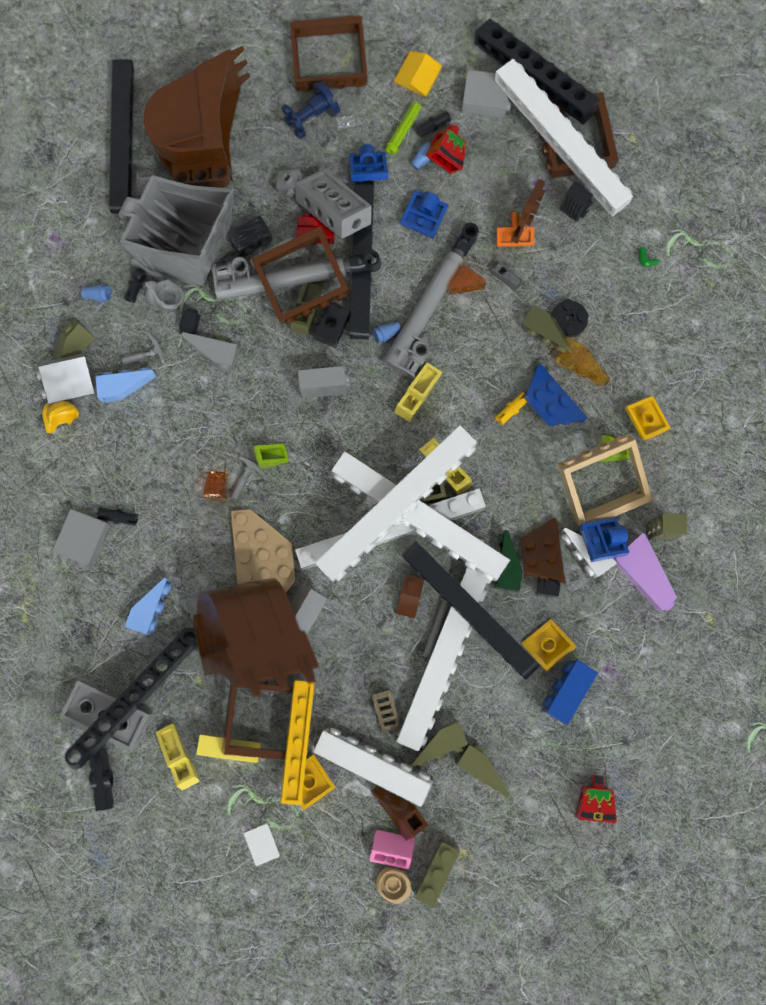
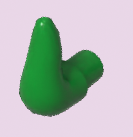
M645 247L638 249L639 261L643 267L649 268L660 263L658 259H648Z

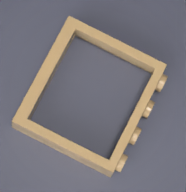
M629 434L619 435L610 442H602L598 447L583 450L579 455L567 457L565 461L557 463L573 517L578 526L583 523L610 519L653 501L636 440ZM628 449L639 489L583 513L571 472Z

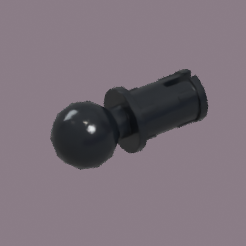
M141 268L133 270V280H129V286L124 296L126 301L130 303L131 300L132 303L136 302L137 295L140 289L143 288V285L140 283L145 281L147 276L145 270Z

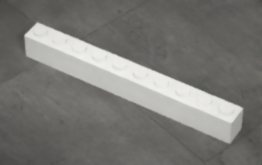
M512 59L496 71L494 81L587 189L594 194L593 196L613 217L626 207L633 197L631 190L620 182L618 175L608 168L606 161L599 158L593 146L586 143L583 135L576 131L570 120L560 113L558 106L552 104L546 92L539 89L535 80L526 74L523 66Z
M459 426L315 564L332 582L335 580L340 581L347 574L345 570L349 566L352 568L361 561L360 556L364 552L368 554L376 546L374 544L375 541L379 538L381 540L390 533L388 529L393 524L396 526L400 524L404 519L403 515L408 510L412 512L419 505L417 501L420 498H427L433 492L432 487L436 483L440 485L448 477L446 474L451 469L455 471L462 464L460 460L464 456L468 458L476 451L474 447L477 442Z
M347 452L342 454L332 469L333 478L341 484L347 483L350 485L349 489L358 495L362 493L367 497L366 500L374 506L397 486ZM420 500L417 501L419 505L412 512L408 510L403 515L404 519L401 524L406 527L412 526L416 529L415 533L423 538L425 536L432 539L431 543L439 549L444 547L449 551L448 554L456 560L458 558L465 561L464 565L473 571L475 569L482 572L481 576L489 582L492 580L496 581L510 561Z
M480 489L428 505L450 521L482 511L486 507ZM401 523L397 526L393 524L388 529L390 533L382 540L379 538L374 544L377 546L413 534L416 529L410 525L406 527ZM346 533L296 549L301 569L305 570L317 566L315 563Z
M467 567L460 585L478 603L479 601L483 602L487 592L484 590L485 585L491 582L481 576L482 572L475 569L473 571ZM452 606L396 741L419 751L420 747L424 749L428 737L425 734L427 729L431 730L434 725L435 718L432 717L435 710H440L443 702L440 697L442 692L446 693L450 685V682L447 681L450 673L454 674L458 665L455 663L457 655H462L465 647L462 642L465 637H469L472 627L469 626L470 624Z

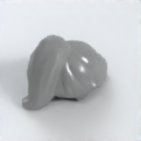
M169 279L161 280L157 283L147 281L144 284L145 296L150 304H157L163 309L173 310L185 301V294L182 288Z

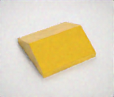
M410 51L394 83L427 97L442 69V65L427 53Z
M654 396L625 407L642 441L649 440L671 429Z
M552 619L521 643L546 672L577 647Z
M314 754L306 759L302 802L300 805L303 811L336 788Z

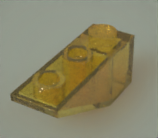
M567 337L573 354L567 351L565 353L559 352L555 362L561 368H569L575 371V374L580 377L591 379L596 385L606 386L610 378L586 346Z

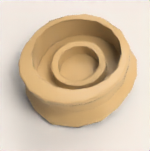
M387 867L378 874L376 879L377 890L385 900L391 903H402L407 900L411 893V882L405 871L397 867Z

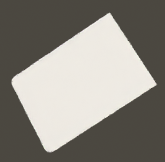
M268 823L244 833L256 866L280 856Z

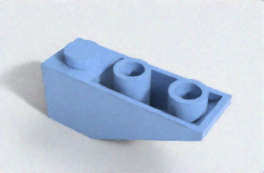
M140 368L139 371L134 372L122 370L117 374L112 372L101 373L100 376H96L97 398L102 403L120 401L156 378V374L150 368Z
M162 579L131 608L125 624L126 628L146 635H151L152 632H155L158 625L156 619L158 613L161 614L164 609L165 603H163L165 595H168L170 592L171 584L169 583L171 580Z

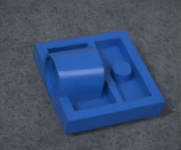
M364 144L360 147L359 153L349 154L351 181L363 182L366 180L380 181L388 179L385 152H375V148L372 145Z
M415 190L400 221V225L434 239L449 204L440 201L439 197L434 193H421Z
M617 517L583 523L579 526L591 562L629 554L626 544L628 533L623 525H619Z

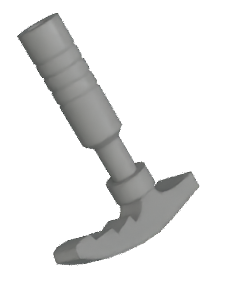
M145 332L155 348L145 353L139 352L122 357V362L125 365L143 360L148 356H156V354L159 355L162 363H165V359L157 341L150 333Z
M242 456L239 457V460L244 462L247 467H244V473L239 478L230 496L236 500L246 483L248 473L252 471L251 469H255V472L260 473L263 479L268 481L265 473L255 463Z

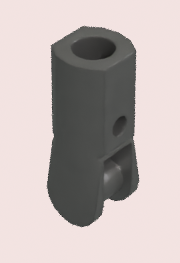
M496 261V265L489 269L490 273L516 291L523 280L500 261Z

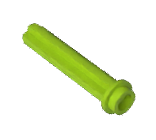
M418 102L412 103L391 140L385 144V150L389 154L395 155V153H398L400 144L422 109Z

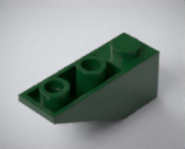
M504 530L503 534L499 535L498 545L501 546L500 554L510 561L496 581L492 580V583L495 584L496 589L519 592L523 571L509 531Z

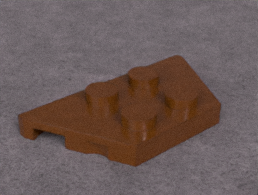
M538 179L511 238L512 242L518 244L526 226L530 227L534 219L532 214L537 213L540 207L538 201H541L545 194V190H543L545 181Z
M552 518L520 539L523 570L527 576L540 577L544 580H549V578L559 580V583L565 584L558 524L556 518Z

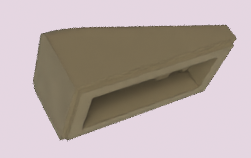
M391 690L373 694L372 698L382 733L401 728ZM389 697V701L378 704L377 700ZM391 704L390 709L380 711V707ZM393 712L394 716L382 719V715ZM392 720L396 722L395 724L384 726L385 722Z

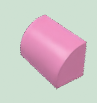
M376 830L370 861L409 870L415 838L406 841L402 835Z

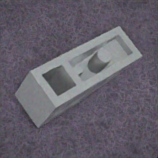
M182 332L181 336L184 341L218 367L217 369L224 372L235 370L240 351L237 344Z

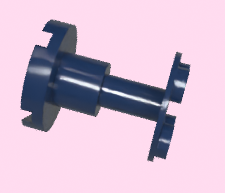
M318 81L313 85L315 95L307 100V106L297 113L287 104L281 107L286 115L284 116L285 122L289 127L293 126L294 132L299 139L306 137L302 122L311 116L318 117L325 111L331 117L340 113L338 102L334 103L332 99L333 93L322 81Z

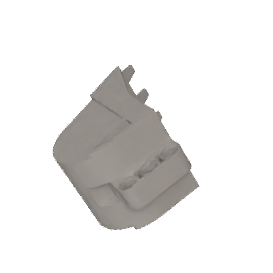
M152 175L140 200L126 197L118 215L127 224L120 243L139 263L150 271L157 270L187 284L203 285L211 270V265L219 253L222 242L232 225L233 190L188 185Z

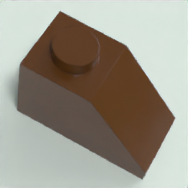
M405 575L396 614L415 618L425 579Z

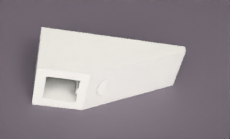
M567 528L561 531L562 540L566 545L570 544L574 550L572 552L578 561L581 560L584 563V570L590 577L593 576L595 579L617 564L613 558L591 562L583 537Z

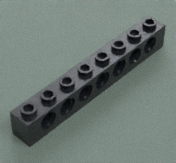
M489 18L475 31V45L502 65L507 64L512 59L520 63L526 74L535 80L539 89L546 92L548 99L582 125L598 112L600 99L597 95L588 91L581 83L576 82L567 73L561 71L552 62L542 57L540 53L534 51L525 42L515 37L513 33L504 29L499 23Z

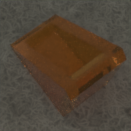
M463 265L448 285V295L485 289L486 279Z
M208 472L203 497L207 501H227V472Z

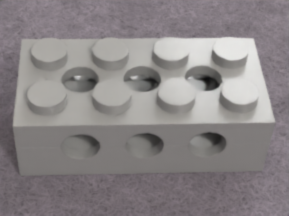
M326 169L295 182L296 202L341 239L371 224L372 206Z
M77 680L59 717L87 730L118 696L87 681ZM88 702L92 704L90 712L86 708ZM139 707L127 720V728L124 729L121 726L108 741L130 752L136 750L153 713ZM118 708L114 714L121 716L124 714L125 709ZM108 723L100 726L101 731H107L110 728Z

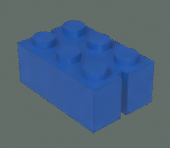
M571 660L565 663L561 670L563 672L560 679L557 678L552 685V694L550 696L547 695L542 702L543 712L566 725L571 721L598 674L597 671L579 660Z

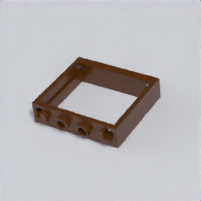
M362 15L290 22L296 91L308 92L313 90V85L318 81L324 82L329 89H344L353 86L359 88L368 85ZM347 33L358 34L361 73L300 78L297 38Z
M594 93L600 99L598 112L595 115L605 157L601 158L606 161L609 169L615 168L619 159L604 93ZM538 132L539 139L543 141L542 154L546 156L547 162L545 167L550 173V178L575 175L567 164H557L555 150Z
M321 226L251 259L276 316L282 324L293 323L296 321V317L301 315L306 317L312 314L313 310L318 307L320 309L331 305V301L335 299L337 301L343 300L351 292ZM321 240L341 287L283 314L262 267Z
M268 680L259 682L260 690L292 693L293 687H289L288 690L281 691L276 681L275 685L267 684ZM230 682L221 753L224 755L285 760L286 750L230 745L238 687ZM245 685V686H241V687H239V688H248V687H247V685Z

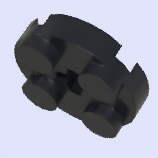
M571 299L557 304L551 313L566 338L579 336L588 324L589 315L586 309L580 303ZM565 316H572L574 322L566 323Z

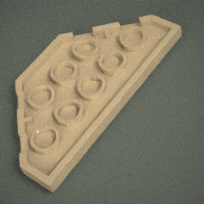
M251 509L231 511L237 585L275 578L287 593L296 582L292 543Z

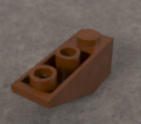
M379 785L371 790L406 841L415 837L428 826V823L418 809L410 801Z

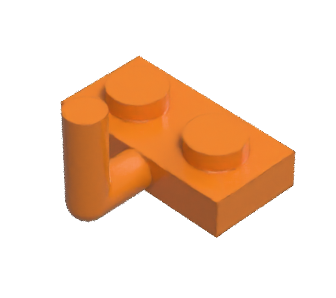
M512 210L509 213L512 218V227H496L497 247L534 246V226H526L518 244L511 241L519 222L518 212Z

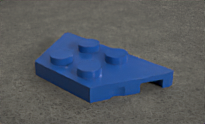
M540 363L535 368L534 376L530 381L529 389L526 391L524 399L548 427L557 426L558 424L566 425L576 421L584 422L588 417Z

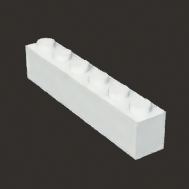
M330 727V729L323 730L314 753L420 807L424 804L434 782L430 780L429 775L423 772L418 774L412 771L411 766L405 763L400 765L394 762L393 757L387 754L382 756L376 753L375 748L369 745L364 747L358 744L359 741L350 736L346 738L340 735L341 732L335 728Z

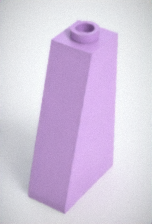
M641 533L627 545L629 549L628 555L613 559L617 563L616 566L658 612L664 610L667 612L675 605L673 601L677 599V596L646 535Z

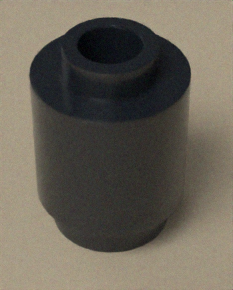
M187 308V311H182L178 327L180 329L179 334L182 335V332L189 334L197 333L201 318L197 310Z

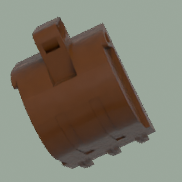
M243 46L232 51L227 50L198 65L190 73L161 87L147 102L144 111L146 132L161 166L173 177L174 181L188 185L216 188L227 187L230 181H233L230 135L240 95V86L250 78V73L240 77L237 76V73L247 65V60L234 64V60L244 51Z
M268 578L204 591L199 594L197 614L193 615V621L204 676L218 673L238 687L247 685L254 698L262 695L259 682L274 679L280 690L284 691L289 689L286 675L301 672L308 684L316 682L313 669L319 668L317 659L305 630H300L286 592L278 580Z

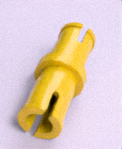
M521 392L512 402H508L506 407L495 416V420L498 423L501 421L500 425L503 426L513 415L516 416L519 413L518 410L527 403L523 396L525 395L524 392Z

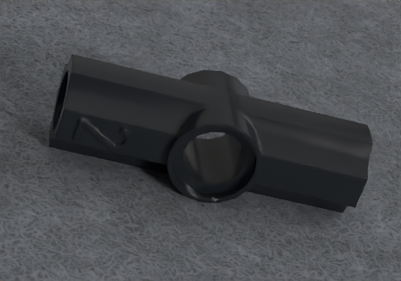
M101 748L90 759L91 772L89 773V783L94 792L96 811L114 808L112 794L113 772L109 768L107 748Z

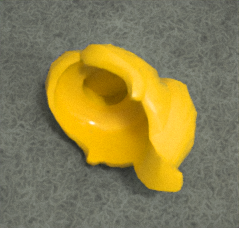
M66 400L49 404L47 402L42 411L46 433L56 432L57 426L64 423L71 425L72 421L79 416L77 407Z

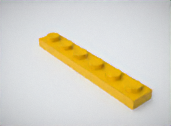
M293 681L280 797L281 804L301 805L314 693V683L308 684L307 681Z

